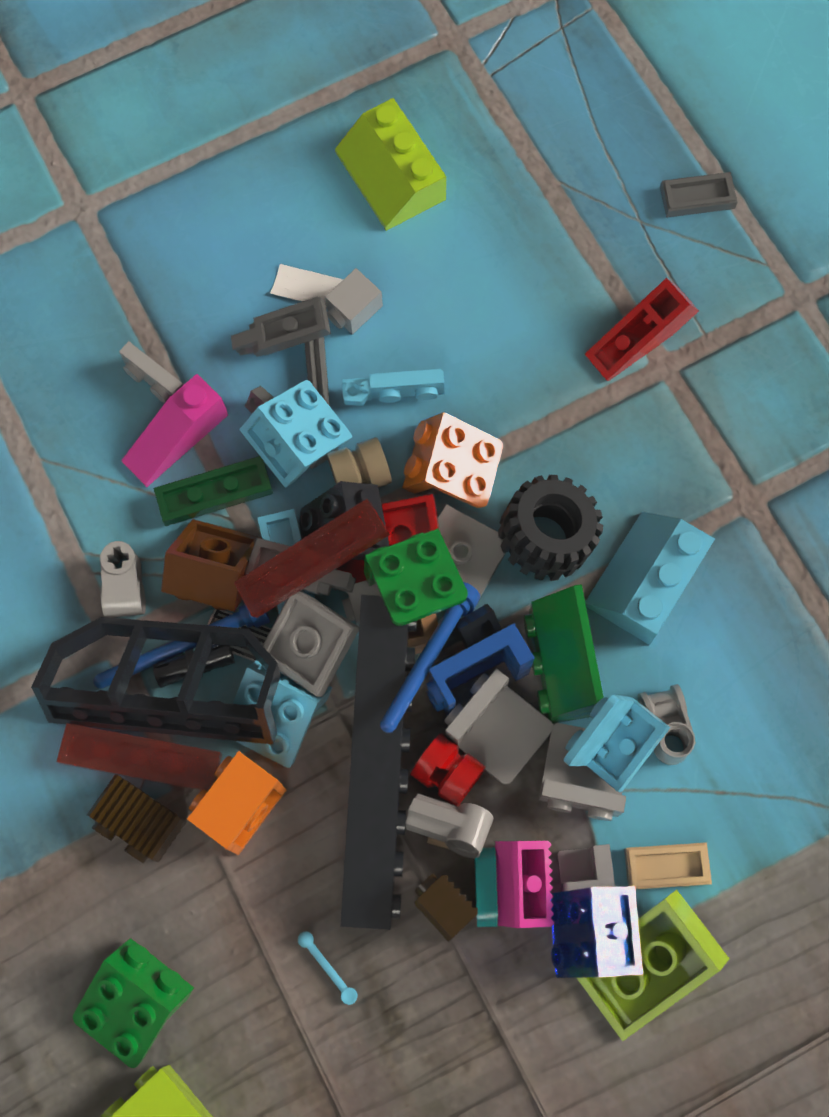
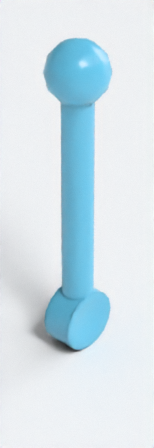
M308 931L301 932L298 936V944L310 951L341 991L342 1001L347 1005L355 1003L358 997L357 991L352 987H347L313 943V935Z

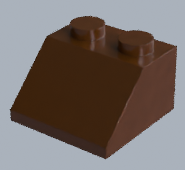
M192 519L165 552L161 592L174 595L181 600H192L211 605L217 610L235 612L247 594L251 578L247 577L245 572L256 538L262 539V537Z

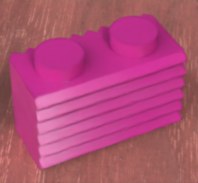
M495 841L498 926L535 928L551 927L554 924V921L551 919L554 913L550 910L554 904L550 901L553 898V895L550 893L553 887L549 883L553 878L549 874L553 870L549 867L552 863L549 859V856L552 854L549 851L551 846L549 841Z

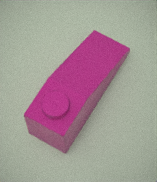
M198 374L194 375L168 398L123 457L122 463L148 487L228 416L222 397Z

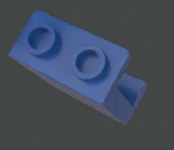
M515 623L431 667L429 669V682L426 683L428 689L426 691L427 696L436 712L443 709L446 716H448L456 705V700L451 690L505 662L514 680L518 681L529 675L534 656Z

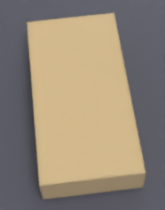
M707 842L624 849L628 890L712 884Z

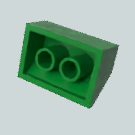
M581 584L532 601L529 614L524 615L527 638H534L536 652H531L534 656L532 664L534 676H541L543 690L537 691L539 709L541 714L547 713L548 719L552 723L589 718L594 706L604 697Z

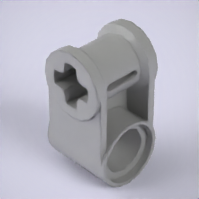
M123 541L111 542L103 548L100 555L102 580L101 606L104 617L113 618L145 614L146 599L142 583L140 558L129 544ZM125 556L127 560L122 562V568L117 569L114 564L120 563V557Z
M678 684L671 685L670 690L647 695L646 692L639 693L638 702L671 727L654 749L655 755L661 762L668 765H677L683 762L694 749L696 742L687 714L685 698ZM669 735L678 737L683 743V751L673 752L668 749L665 744V737Z

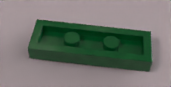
M260 456L153 488L165 526L273 494L264 461Z

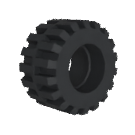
M541 475L534 477L531 483L527 480L520 486L518 491L516 490L501 516L498 538L504 539L500 545L502 552L510 553L508 561L513 566L518 563L522 567L521 573L527 575L529 571L535 573L534 579L543 580L546 575L549 576L550 581L559 580L562 574L566 578L572 575L576 569L578 570L600 541L599 536L603 532V525L599 523L603 516L601 510L594 508L597 504L593 496H586L585 492L587 489L584 486L580 485L577 488L572 485L573 480L567 477L560 481L558 475H549L547 480H545ZM534 517H546L558 523L563 529L566 539H554L542 533L535 524Z

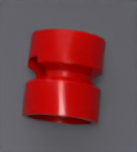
M440 733L422 754L410 775L427 788L436 786L438 788V796L448 804L459 806L479 780L486 766L469 753L461 756L459 754V746Z

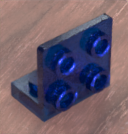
M635 886L591 887L551 893L553 898L550 901L554 904L550 909L554 913L551 917L554 921L552 925L553 947L551 950V960L555 967L557 978L643 975Z

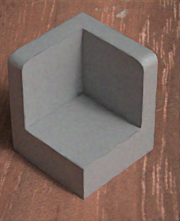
M610 844L558 852L557 859L561 893L615 887Z

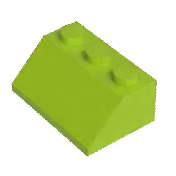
M394 98L364 112L335 148V153L386 231L446 200V175Z

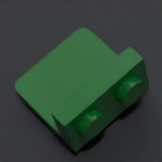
M439 528L427 533L413 535L407 540L391 546L380 547L365 555L364 575L369 586L377 585L390 618L396 626H403L459 605L467 599L468 591Z
M130 938L103 961L75 1010L73 1021L79 1028L128 1067L136 1068L145 1058L166 1021L188 1000L194 987L177 972L171 970L150 954L145 947Z

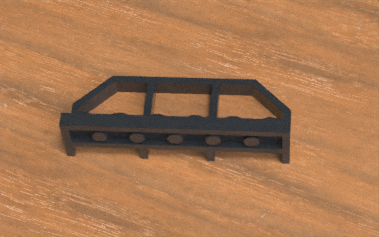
M99 617L51 643L31 686L48 723L273 745L277 735L271 705L281 676L278 663L255 635L246 628ZM107 635L130 637L108 691L75 690L70 687H50L64 658ZM146 639L197 643L178 697L162 698L151 697L145 694H125ZM213 644L247 647L267 671L257 704L238 705L215 700L210 702L193 700Z

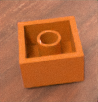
M240 751L234 757L229 755L222 761L215 772V776L218 779L208 791L203 789L194 798L189 806V810L192 813L187 818L188 821L225 849L237 855L242 852L287 791L279 780Z

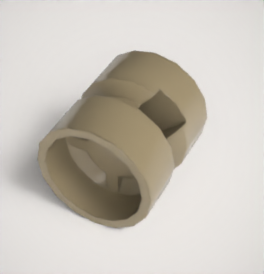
M377 437L357 443L354 451L344 447L327 453L328 462L336 484L344 481L375 484L379 488L392 483L389 467Z

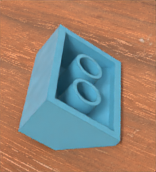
M641 512L585 601L586 607L650 645L715 538L682 519Z

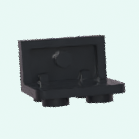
M340 481L300 510L299 523L303 532L305 549L327 555L330 559L338 561V568L350 560H365V555L380 547L389 546L378 485Z

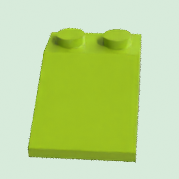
M676 889L571 969V971L623 1042L721 971L730 958Z

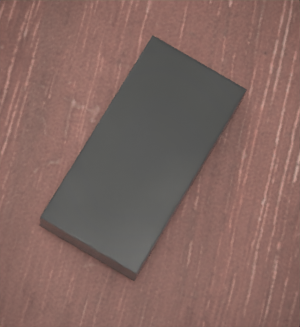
M731 172L663 180L660 185L666 218L735 209L738 203Z

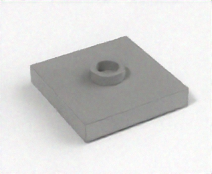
M446 504L438 517L440 533L463 582L475 587L481 597L506 554L502 552L500 547L504 539L498 538L497 531Z
M293 588L263 646L278 663L279 671L316 697H323L356 637L359 627L302 590Z

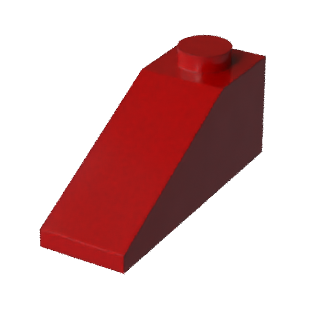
M665 278L585 353V356L607 381H610L674 335L699 310L675 283Z

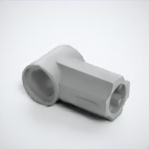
M417 794L412 800L405 824L406 830L445 842L446 846L456 854L468 858H477L480 856L494 818L488 810L476 804L463 803L458 807Z

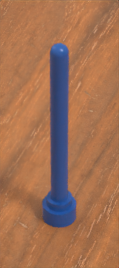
M463 582L468 591L466 601L446 610L383 716L380 727L384 732L391 733L396 729L460 617H465L473 612L478 604L480 594L469 583Z
M259 594L244 600L245 604L238 607V612L209 624V626L240 628L246 625L249 628L255 625L258 628L271 621ZM171 641L140 655L132 675L153 667L155 663L182 654L185 650L195 648L197 643ZM118 665L97 674L93 679L94 686L98 689L110 686Z

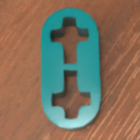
M483 847L480 856L474 858L476 908H478L476 924L477 927H498L495 847Z

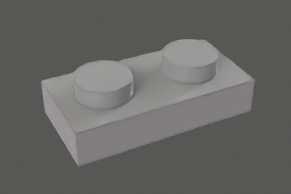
M128 341L119 351L126 364L123 367L124 371L136 382L140 383L143 379L152 386L150 391L161 402L165 403L170 396L183 386L182 382Z

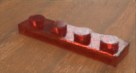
M365 499L234 582V585L251 616L258 618L390 534L372 503Z
M66 723L56 762L62 765L199 791L203 789L208 791L217 780L215 772L221 763L223 754L208 749Z

